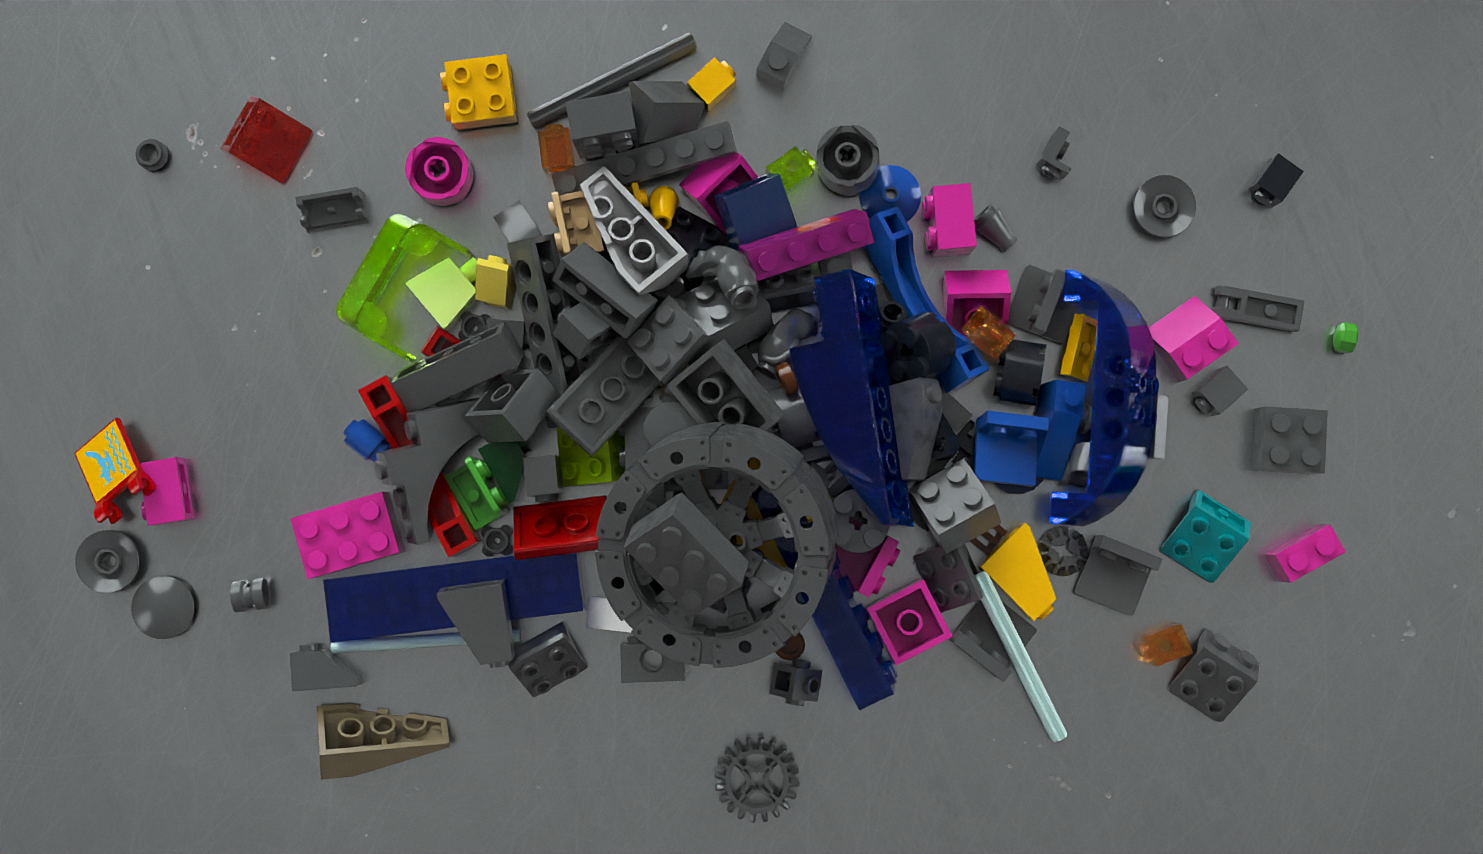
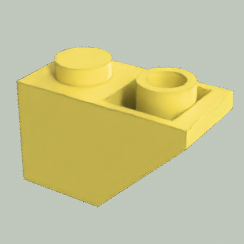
M489 255L488 260L478 258L476 264L475 300L482 304L511 310L517 288L512 265L507 263L506 259Z

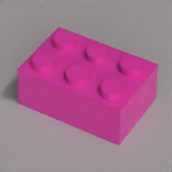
M381 491L290 518L307 579L319 578L406 552L389 492Z

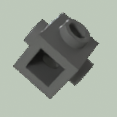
M792 659V664L774 662L769 694L786 698L785 703L796 706H804V701L817 702L823 670L810 668V661Z

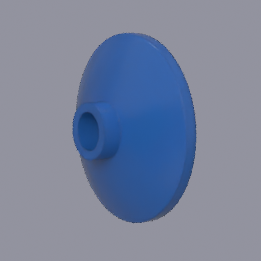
M895 165L881 166L872 185L859 193L860 205L862 210L867 212L869 219L879 212L898 206L907 222L916 214L920 206L921 190L919 183L912 173L902 167ZM894 189L897 197L889 199L886 197L885 191Z

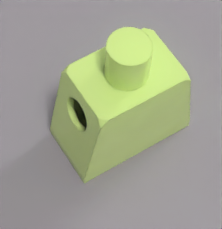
M472 257L459 268L450 258H447L405 283L442 328L448 332L458 323L461 315L468 311L476 301V287L472 282L476 280L477 260Z

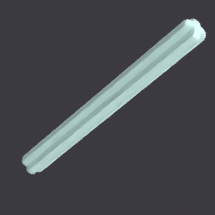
M983 571L975 574L974 577L983 595L981 601L1050 740L1053 742L1063 740L1067 737V732L988 573Z

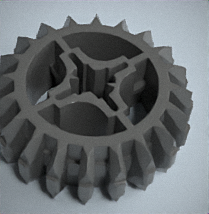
M748 736L746 737L747 747L743 748L739 741H735L734 746L738 751L734 754L728 748L724 751V754L730 759L729 762L724 759L718 760L717 764L724 768L725 771H716L714 777L722 779L724 782L716 784L715 790H726V793L722 794L719 800L721 803L728 800L732 801L727 807L729 813L733 812L736 807H739L738 819L742 820L747 811L750 812L751 823H755L756 813H762L763 822H767V811L771 810L775 818H778L780 816L777 808L778 805L785 810L790 808L789 803L784 798L796 799V793L790 790L789 787H799L800 782L796 779H790V776L799 774V769L797 767L788 768L795 761V758L791 755L783 759L782 756L786 753L787 748L782 746L776 752L774 750L776 746L775 739H771L768 747L764 746V736H759L758 745L752 746V738ZM752 754H763L770 757L758 766H753L742 759ZM777 764L783 772V784L779 792L768 780L769 775ZM734 766L740 770L746 779L737 794L734 792L730 781ZM749 772L751 774L756 772V775L758 772H764L762 778L765 786L763 784L761 786H758V784L750 786L752 781ZM757 792L771 798L770 801L761 804L744 801Z

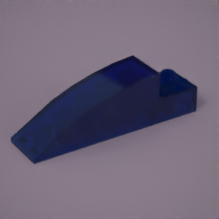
M852 269L815 277L816 288L813 290L816 304L819 306L820 319L818 320V328L824 340L789 348L796 378L806 407L822 442L837 468L884 526L914 527L907 480H902L889 391L891 380L886 351L880 343V336L883 330L875 280Z

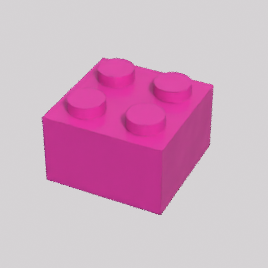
M971 183L932 186L928 195L925 196V201H922L923 220L929 221L928 232H925L926 251L931 250L932 258L970 255L977 246Z
M918 579L865 606L886 651L895 665L953 637L924 579Z

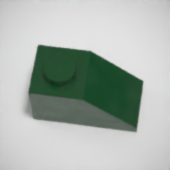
M527 441L492 442L479 448L481 456L508 503L514 504L518 502L525 479L523 458H528L529 456L526 452L531 450Z

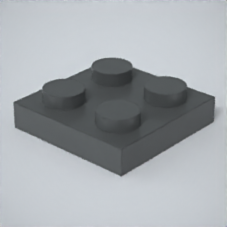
M668 295L630 337L627 343L659 381L667 385L710 337L680 303Z

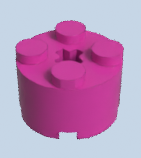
M431 137L424 140L410 151L405 164L406 177L411 187L422 199L433 205L447 206L462 201L473 183V167L469 158L457 144L447 138ZM441 166H443L446 170L445 173L437 177L434 171H440Z

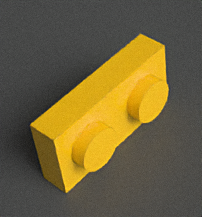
M1074 314L1073 322L1069 329V339L1065 355L1062 358L1061 375L1076 381L1088 382L1102 322L1085 314Z

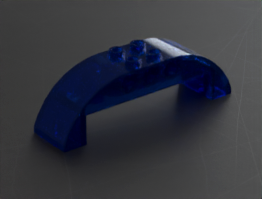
M1065 270L1063 301L1088 310H1098L1087 493L1052 492L1050 524L1086 526L1113 512L1127 499L1138 484L1146 468L1151 450L1153 428L1157 423V412L1154 409L1155 396L1159 391V381L1156 377V354L1153 338L1147 322L1135 304L1124 293L1102 280L1075 270Z

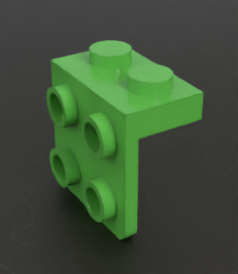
M469 456L464 459L465 465L444 477L474 530L477 531L507 514L509 510L506 505L509 503L500 487H495L490 478L493 475L485 461Z

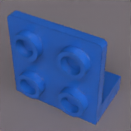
M986 411L976 419L974 474L979 481L1027 487L1036 485L1038 437L1049 430V418L996 411Z

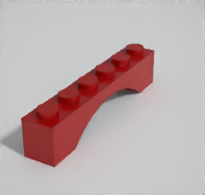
M385 375L359 389L358 392L391 447L394 449L411 445L412 441L407 438L404 428L408 411L391 385L393 378ZM441 470L431 492L428 518L447 556L455 557L482 541L444 477L446 476L445 473Z

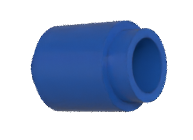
M365 419L359 422L353 420L343 432L346 436L343 443L365 461L370 460L375 463V461H378L376 453L389 450L391 447L386 441V437Z

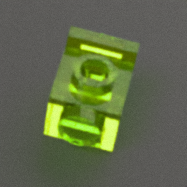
M795 146L776 161L767 165L765 173L780 174L786 194H788L814 175L812 166L815 164V161L806 149L799 151ZM794 162L798 165L799 169L796 172H790L787 169V165Z

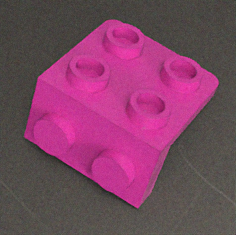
M849 517V523L854 524V530H859L860 525L863 523ZM886 536L879 546L862 553L849 552L835 544L834 549H837L830 577L870 598L872 592L877 595L886 579L881 576L887 565L892 567L901 550L896 548L899 541Z

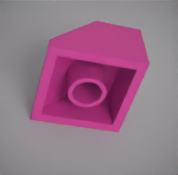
M737 152L730 156L700 164L679 186L706 217L727 235L713 196L758 178V176L744 157Z
M1007 270L944 271L943 318L949 325L974 342H1006L1011 301V288Z
M1196 296L1143 331L1178 382L1189 379L1239 344L1223 320Z

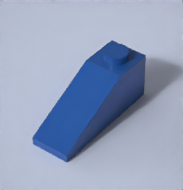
M1057 379L1040 385L1037 417L1049 418V430L1038 437L1037 478L1062 481L1083 416L1084 384Z

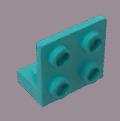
M1197 489L1191 497L1189 512L1161 546V552L1207 581L1214 583L1248 542L1251 522Z

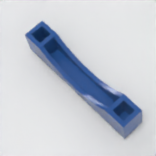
M897 206L875 214L869 219L874 243L864 246L895 302L900 303L904 307L907 318L922 312H932L938 315L935 316L937 320L941 323L946 322L952 330L956 342V355L951 358L949 364L951 367L937 375L946 393L968 385L989 370L987 363L975 342L950 326L929 299L916 266L913 232L899 207Z

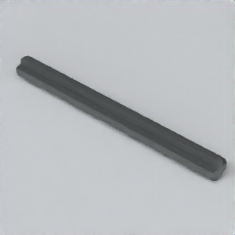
M686 33L527 113L532 126L538 128L566 114L565 102L605 95L697 48L696 41L691 33Z

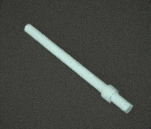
M512 629L514 642H519L520 630ZM460 633L331 641V652L336 654L467 644Z

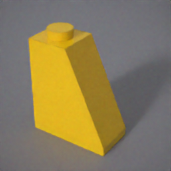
M1021 522L977 567L982 572L988 573L991 581L1029 620L1035 621L1037 618L1043 620L1054 609L1051 604L1056 600V596L1031 528L1026 522Z

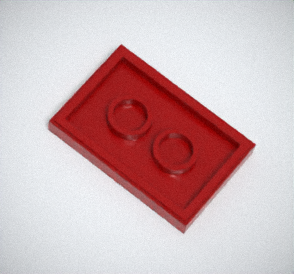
M607 496L513 507L515 560L596 550L599 537H596L597 525Z

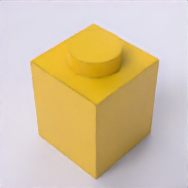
M714 57L687 82V87L706 102L704 107L709 112L736 87V79L734 78L736 73L725 61L720 63Z

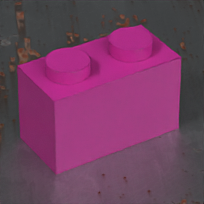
M172 457L140 463L144 472L156 484V490L149 496H144L143 494L144 502L141 503V514L143 519L147 520V525L159 526L194 520L185 458Z
M1318 524L1266 553L1265 556L1279 581L1291 583L1344 554L1346 551L1330 524Z

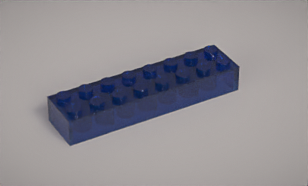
M760 485L753 492L752 497L763 519L776 516L779 512L783 511L777 498ZM803 516L800 519L801 525L806 524L810 528L813 525V520L809 516ZM782 536L775 538L774 541L787 567L794 570L798 559L794 537L785 538ZM836 551L831 575L812 617L858 709L862 710L893 695L898 674L890 659L885 661L882 655L884 646L876 631L871 633L868 627L870 618L862 603L857 605L854 599V592L856 590L848 575L842 576L839 570V564L842 562ZM800 592L805 603L809 601L808 595Z
M580 552L515 560V556H506L325 579L323 583L330 643L453 628L455 625L437 599V592L440 588L505 579L511 620L586 610Z

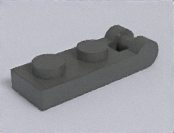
M1216 286L1214 296L1217 297L1216 307H1212V311L1222 320L1237 321L1291 332L1300 331L1304 300L1229 286ZM1230 299L1238 300L1237 310L1228 309Z

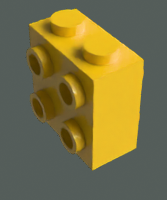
M507 54L444 62L445 72L440 73L443 91H448L449 102L444 103L447 122L451 121L456 130L518 122L511 64Z

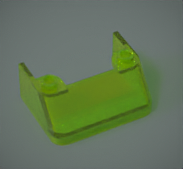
M402 214L393 215L386 220L336 307L337 317L345 325L413 363L416 357L382 338L388 327V317L381 308L375 305L407 251L417 256H424L429 254L437 242L469 260L472 257L475 258V255L466 247L421 222Z

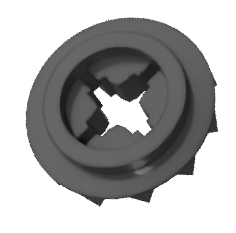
M1058 526L1048 530L1040 539L1038 550L1045 569L1054 575H1072L1080 571L1087 561L1089 547L1084 536L1074 528ZM1067 539H1069L1068 550L1072 551L1075 557L1065 556L1060 561V564H1058L1060 560L1059 553L1051 548V546H1063Z

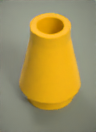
M659 186L649 195L648 201L653 218L667 230L671 226L672 219L679 205V197L673 188Z

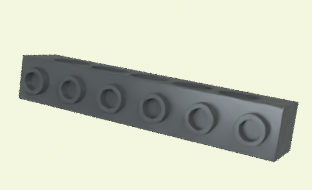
M553 233L507 243L534 368H538L557 392L562 395L584 372L582 358L579 360L553 335L558 323L557 316L564 308L570 306L567 291L553 281L560 264L559 252ZM546 416L548 428L559 427L553 420Z

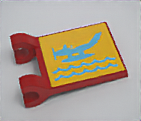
M120 418L112 420L74 453L96 503L94 517L98 523H102L109 518L110 524H115L123 517L120 508L112 500L127 487L131 494L134 495L142 490L144 496H149L156 490L155 482L142 469Z

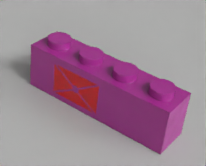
M852 209L740 245L738 249L739 252L746 256L755 272L756 281L872 244L874 240L867 212Z

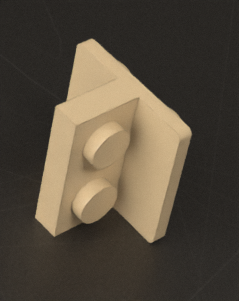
M558 191L551 193L553 201L548 202V209L554 225L559 227L560 232L554 233L558 252L561 253V256H566L583 242L598 253L605 252L602 236L583 192L578 191L559 195Z

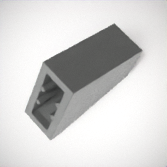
M505 579L440 588L437 592L438 601L479 664H489L490 668L509 665L508 661L513 660L516 652Z

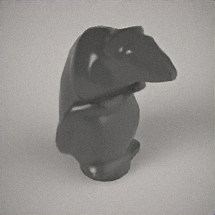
M714 246L707 251L700 250L686 272L688 279L700 276L717 277L722 292L734 308L738 310L751 306L759 291L755 272L746 256L729 247Z
M797 308L785 314L771 328L759 345L758 371L768 378L778 381L775 366L783 362H787L791 366L795 362L800 340L810 336H817V318L811 313Z

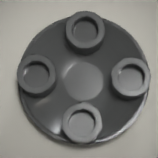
M167 576L149 579L134 594L131 605L132 617L136 626L144 634L152 638L169 639L181 634L190 627L194 615V599L189 586L178 579Z

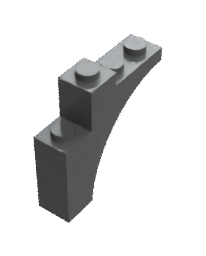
M479 397L406 413L407 421L404 423L406 436L412 441V444L376 453L378 461H375L374 467L377 478L382 480V484L396 485V489L393 490V497L396 506L401 509L403 518L400 521V530L403 538L407 539L409 543L419 545L429 542L427 515L432 489L448 459L468 440L480 434L465 417Z

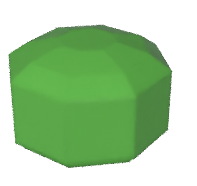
M1343 322L1337 326L1333 337V346L1336 352L1348 354L1354 351L1359 334L1356 324Z

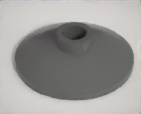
M1159 175L1147 180L1138 189L1134 198L1133 210L1137 222L1146 232L1158 237H1171L1183 232L1191 224L1196 213V200L1191 188L1183 180L1170 175ZM1158 203H1164L1167 206L1166 213L1158 211Z
M114 530L98 531L89 535L79 546L75 557L76 571L81 581L88 588L100 593L117 592L128 586L135 578L139 568V554L135 544L125 534ZM110 555L116 560L113 567L107 564V558Z

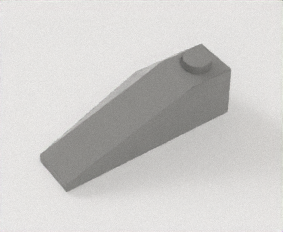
M605 166L580 184V188L618 274L638 295L665 288L689 268L688 253Z

